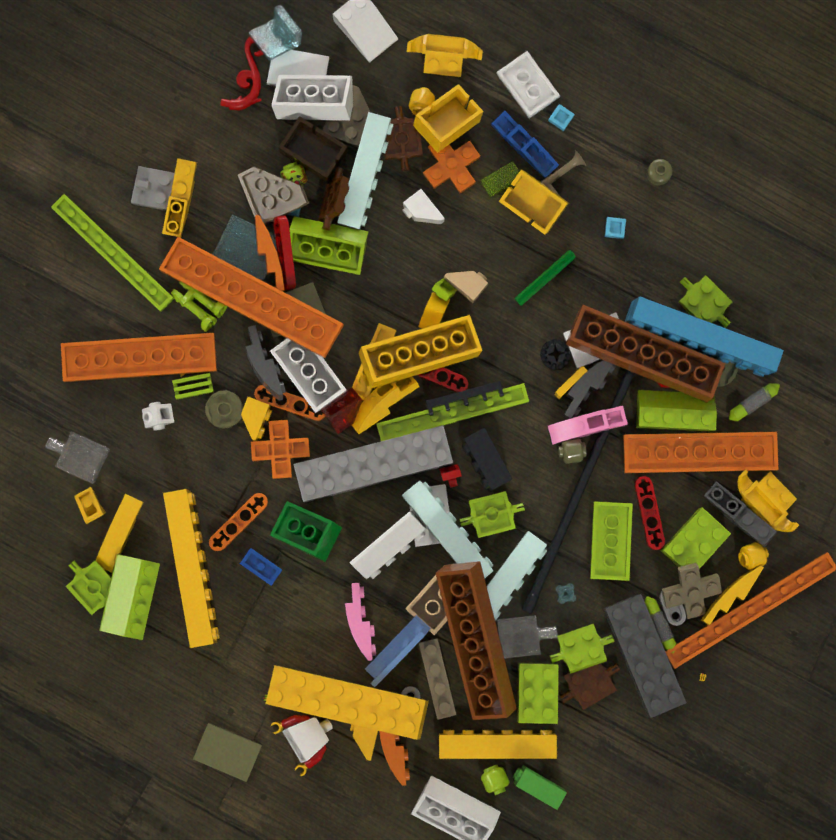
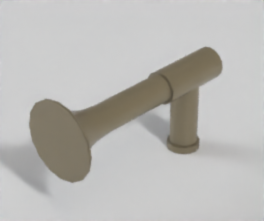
M575 150L572 160L540 182L558 194L552 183L578 165L586 166V163Z

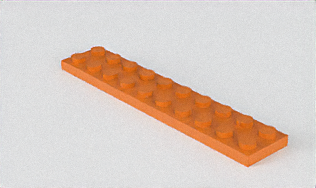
M177 237L159 268L161 272L323 358H326L344 326L340 321L180 237Z

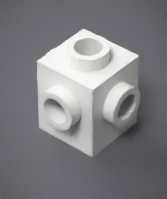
M154 402L150 403L149 407L142 409L145 428H153L154 431L165 429V425L174 423L171 404Z

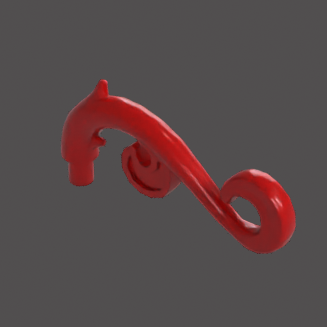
M252 35L246 40L245 54L250 70L240 71L236 78L237 85L244 89L250 87L247 79H252L253 85L250 93L244 98L242 96L231 100L222 98L220 106L229 107V110H243L262 100L257 98L261 89V77L250 52V46L253 43L260 45V50L254 52L256 57L262 56L267 52L268 42L261 35Z

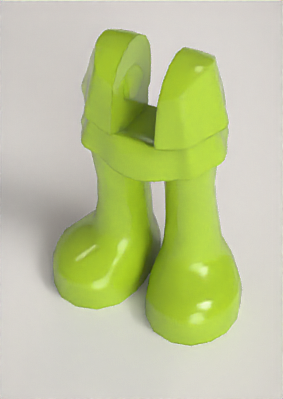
M179 282L188 291L183 296L182 293L173 289L171 292L173 298L182 307H186L201 320L202 330L207 332L216 324L217 319L194 303V298L208 308L217 318L224 314L227 306L215 302L201 292Z

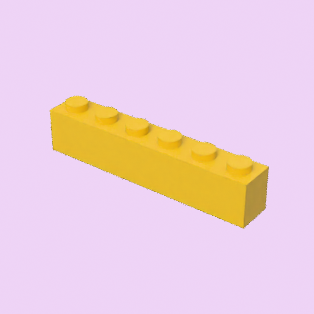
M443 730V733H439V759H557V735L552 733V730H540V733H533V730H521V733H513V730H501V733H494V730H482V733H474V730H462V733H455V730Z

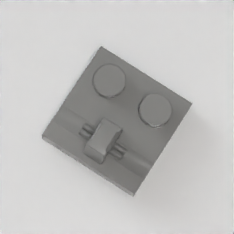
M138 166L131 204L166 211L175 173Z

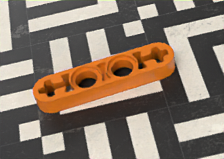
M263 385L255 389V398L272 407L314 421H321L326 416L325 408L321 410L323 414L318 415V417H315V414L309 411V415L305 414L308 410V402L305 398L286 392L283 395L286 396L287 402L284 405H278L274 396L272 403L269 402V397L260 399L261 396L258 392L266 389ZM266 389V393L269 394V395H272V394ZM297 401H302L305 404V408L302 411H296L294 404Z
M262 493L254 494L209 539L211 549L214 551L224 550L268 506V498ZM258 497L260 499L263 497L264 500L262 502L264 505L262 507L258 505L255 508L258 512L254 514L253 510L247 506L249 504L254 506L256 504L255 498ZM243 510H248L251 513V518L248 521H243L240 518V513ZM231 523L237 526V532L232 535L228 534L226 530L227 526ZM223 530L224 534L230 537V539L227 541L224 538L221 541L222 547H214V539H220L223 536L220 532Z

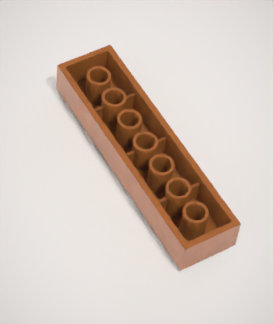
M582 305L578 310L566 341V345L706 403L713 399L726 364L585 305Z
M481 562L445 565L436 572V577L472 719L508 718L517 707Z

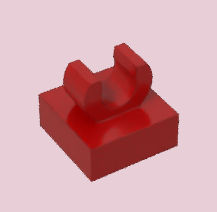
M458 464L439 469L442 480H448L450 488L458 486L456 478L462 476Z

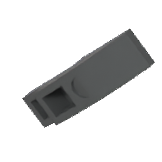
M256 325L248 327V334L252 345L245 346L249 363L262 385L279 401L283 400V393H286L284 383L279 382L278 375H281L279 366L274 364L273 359L267 360L266 348L262 349L260 343L263 342L262 333L257 331Z
M603 360L589 369L566 395L572 402L563 417L566 419H571L572 416L574 418L577 417L581 410L578 406L582 400L586 402L591 393L588 391L589 388L595 392L598 388L602 390L607 382V379H605L607 373H612L616 365Z
M717 481L704 495L725 517L763 547L777 534L774 528L748 509L742 501Z

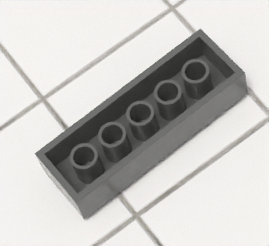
M637 594L603 608L647 716L652 718L686 704L684 695L642 595Z

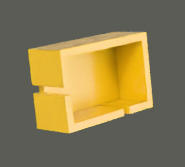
M459 84L434 101L431 107H426L415 116L413 126L437 153L478 124L483 114V110L473 99L469 101L467 110L465 109L470 96Z
M520 170L511 185L516 187L514 189L508 187L499 202L525 221L531 222L533 219L534 222L531 225L546 235L569 202L526 171Z

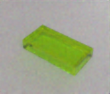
M512 161L483 178L480 182L488 195L492 197L509 187L518 175L519 170Z

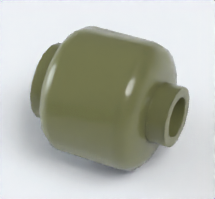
M664 159L654 160L647 169V179L650 183L657 186L666 184L672 176V166Z
M579 438L563 441L561 446H558L559 458L562 457L566 464L582 462L583 457H586L585 442H582Z

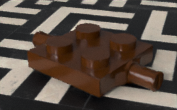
M397 106L394 108L396 118L391 120V124H394L391 135L387 134L385 141L388 142L386 153H384L385 160H401V171H405L404 164L406 171H408V159L423 156L421 134L413 126L415 118L403 117V107L399 106V114Z
M336 168L334 178L331 183L326 185L318 220L324 222L322 229L327 231L330 230L333 218L342 214L345 209L344 200L349 192V178L342 176L344 171L342 168Z
M600 663L564 675L563 677L568 683L569 691L560 696L561 699L568 696L562 702L565 703L574 698L584 710L617 691L611 680V675L620 671V668L613 670L618 667L617 663L608 669Z

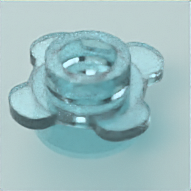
M568 583L566 586L558 585L555 590L558 593V602L560 604L576 600L573 584Z

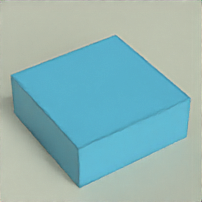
M559 104L548 121L564 131L575 114Z
M607 217L604 237L624 239L626 219Z

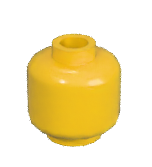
M425 87L414 90L410 97L409 109L416 116L426 107H431V104L435 101L434 94Z
M754 542L741 548L738 559L743 567L753 570L767 563L769 553L766 547H763L758 542Z

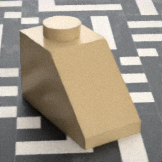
M480 272L446 273L444 276L448 283L472 303L488 285V282H486L487 278Z

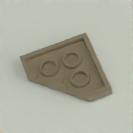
M352 85L353 108L350 121L326 120L322 131L338 141L359 148L370 110L359 87Z
M252 167L238 174L254 217L259 215L265 225L273 222L276 216L287 215L309 204L303 186L257 167Z

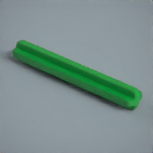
M568 250L515 297V301L520 306L523 305L571 263L576 257L575 254Z

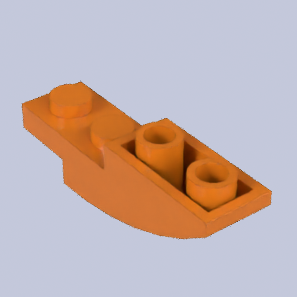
M379 731L382 749L388 765L401 785L405 786L406 780H410L409 768L405 769V761H408V749H404V744L396 745V742L399 741V735Z

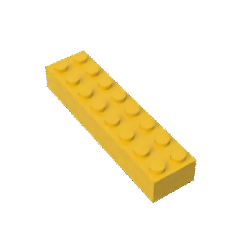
M188 489L163 493L190 648L215 644L220 635L218 627H214L213 620L216 619L215 608H211L210 600H213L212 590L207 587V581H210L208 570L204 569L203 562H206L205 551H202L200 543H203L201 531L197 530L196 525L199 524L198 513L194 512L193 505H196L195 495Z
M274 665L266 704L416 740L421 738L429 702L424 699Z

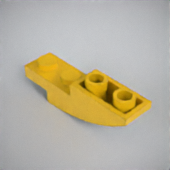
M177 158L162 234L182 237L192 198L197 162Z
M413 377L378 386L358 407L349 422L358 434L367 430L390 414L388 409L390 406L419 387L417 381Z

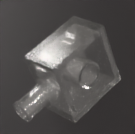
M71 432L66 444L50 437L45 448L61 454L55 466L56 468L93 484L110 451L109 448L74 432Z
M536 615L496 619L504 659L541 654L540 640L557 638L556 626L537 627Z

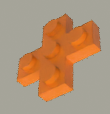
M470 141L455 151L450 144L438 153L431 145L428 146L437 163L425 170L423 174L433 189L450 179L458 192L462 193L476 183L466 167L479 159L480 154Z
M288 420L269 421L270 440L251 442L252 461L271 460L272 479L292 478L291 459L310 457L309 438L290 439Z

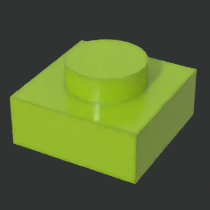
M444 278L438 281L432 288L436 295L445 301L449 300L457 292V289Z

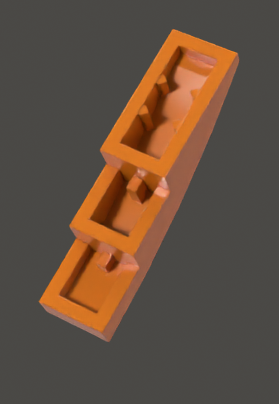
M255 215L258 256L265 255L267 274L275 275V288L284 292L282 270L277 251L261 217Z

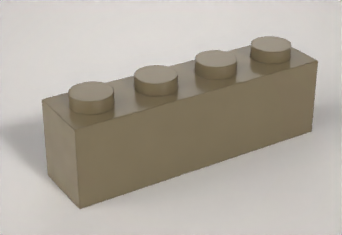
M438 638L418 642L437 720L455 716L456 711Z

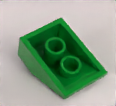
M287 501L270 536L326 562L342 527L327 518Z

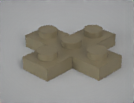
M697 563L678 567L680 584L662 589L666 609L683 604L687 619L706 614L704 598L722 593L719 575L716 573L700 578Z

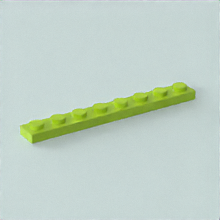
M65 194L51 206L63 220L160 312L174 300L157 281Z
M523 383L503 389L504 396L502 397L499 396L498 390L486 393L487 401H483L482 395L468 398L469 406L466 407L463 400L450 403V411H446L445 405L432 408L434 412L432 416L429 415L428 410L376 423L380 439L385 441L528 403L529 399L525 385Z

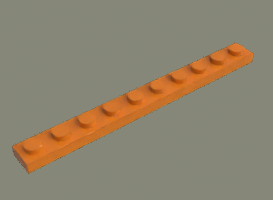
M824 553L716 619L710 625L703 627L680 641L674 648L666 650V655L673 669L834 572L836 564L829 553Z

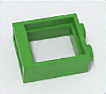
M524 765L521 769L518 767L513 775L514 784L518 788L558 810L567 794L564 788Z

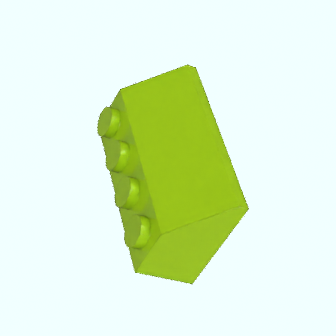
M294 216L290 226L294 262L360 275L369 231L331 224L330 230L327 231L322 229L324 222Z
M638 390L636 428L713 432L716 430L717 409L715 396L706 403L682 392Z
M117 554L99 631L143 640L160 563Z

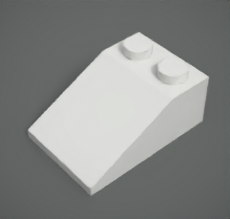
M349 0L333 13L334 22L369 63L398 40V37L371 0Z

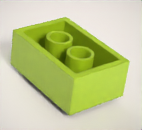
M702 507L690 517L662 548L661 552L678 567L697 563L700 569L731 533Z
M518 663V723L558 724V664Z

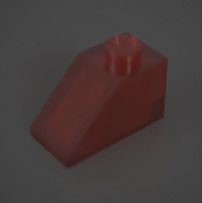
M351 388L321 409L328 423L339 434L354 423L363 400Z

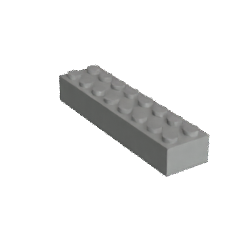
M439 426L296 463L294 468L302 500L305 503L452 465L453 460L444 426Z

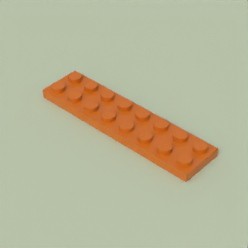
M215 333L61 343L63 382L217 371Z
M777 432L623 435L624 473L744 471L745 469L747 471L778 470Z

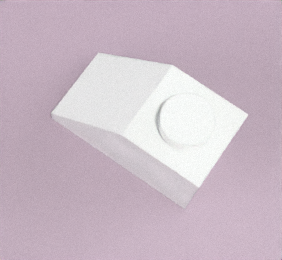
M422 189L403 202V212L409 219L412 217L414 221L442 224L445 218Z

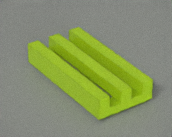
M210 373L172 380L176 400L214 392ZM206 378H207V380H208V381H205V382H200V383H195V384H190V385H185V386H180V387H178V385H177V384H181V383H186V382H191V381H196V380H201V379H206ZM209 385V389L179 394V391Z

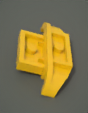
M426 34L409 41L407 44V52L425 54L423 73L461 77L463 58L482 60L483 50L472 41L463 37Z
M745 469L738 477V489L742 496L741 500L753 513L775 530L793 532L799 524L791 522L786 518L788 515L786 510L797 498L771 471L759 482L757 480L752 482L747 475L748 471Z

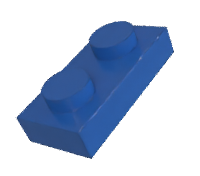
M252 548L249 549L240 562L242 566L271 586L282 572L281 568Z

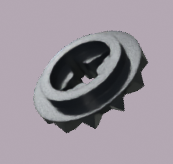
M553 339L543 345L540 357L546 367L558 370L564 368L569 363L571 351L565 342ZM554 347H556L557 352L564 353L558 356L557 362L554 356H548V354L553 353Z

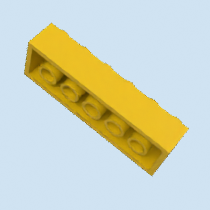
M467 315L362 346L359 356L372 389L478 357L482 352V348L471 317Z

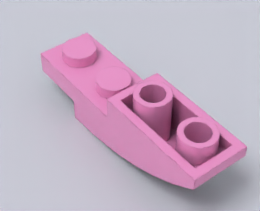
M623 406L549 425L548 430L552 445L566 440L581 438L625 426L628 423Z
M352 583L353 603H345L348 624L359 649L367 660L371 661L373 660L372 656H376V646L371 643V637L375 636L374 625H370V621H362V618L366 617L365 606H361V598H364V586L360 587V583Z

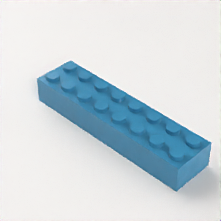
M638 297L631 302L625 322L662 336L670 341L683 344L682 346L692 350L693 348L699 350L704 355L718 357L717 360L726 364L729 362L734 363L736 368L753 370V374L761 377L777 372L784 351L643 297Z

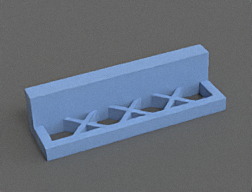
M417 615L365 668L374 678L370 683L372 686L376 687L431 629Z

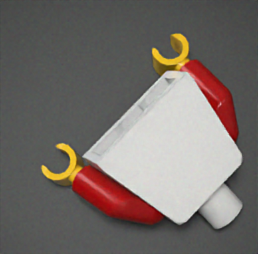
M293 715L283 719L281 722H273L271 726L275 724L279 726V730L274 732V734L284 733L301 762L297 764L295 770L298 767H302L304 772L300 776H304L308 768H312L322 760L327 749L326 743L329 741L325 733L333 729L332 724L328 719L319 723L317 718L310 719L307 715Z

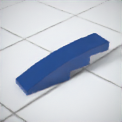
M503 111L491 123V126L544 178L559 166L534 137L532 138L520 124H517L506 111Z

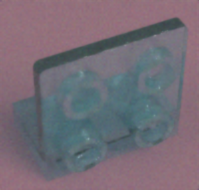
M279 5L274 8L273 20L251 30L249 36L270 61L300 46L302 31L285 9Z

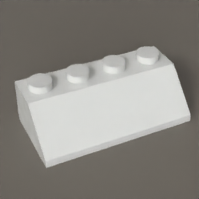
M278 75L272 101V108L276 118L297 120L300 116L305 120L350 121L353 108L352 76Z
M285 339L270 350L315 413L347 393L346 388L323 357L289 339Z
M410 511L356 556L350 564L364 578L368 579L371 577L374 579L381 573L380 568L384 564L388 567L396 560L394 556L397 553L401 552L403 554L411 547L409 545L414 539L418 541L426 535L423 531L427 528Z
M431 776L411 815L459 840H487L493 832L501 812Z

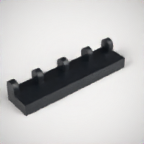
M498 381L426 401L429 415L432 416L434 415L432 408L445 405L446 411H450V403L463 400L466 407L469 406L468 398L482 395L483 401H487L486 393L498 390L500 397L504 396L501 382Z

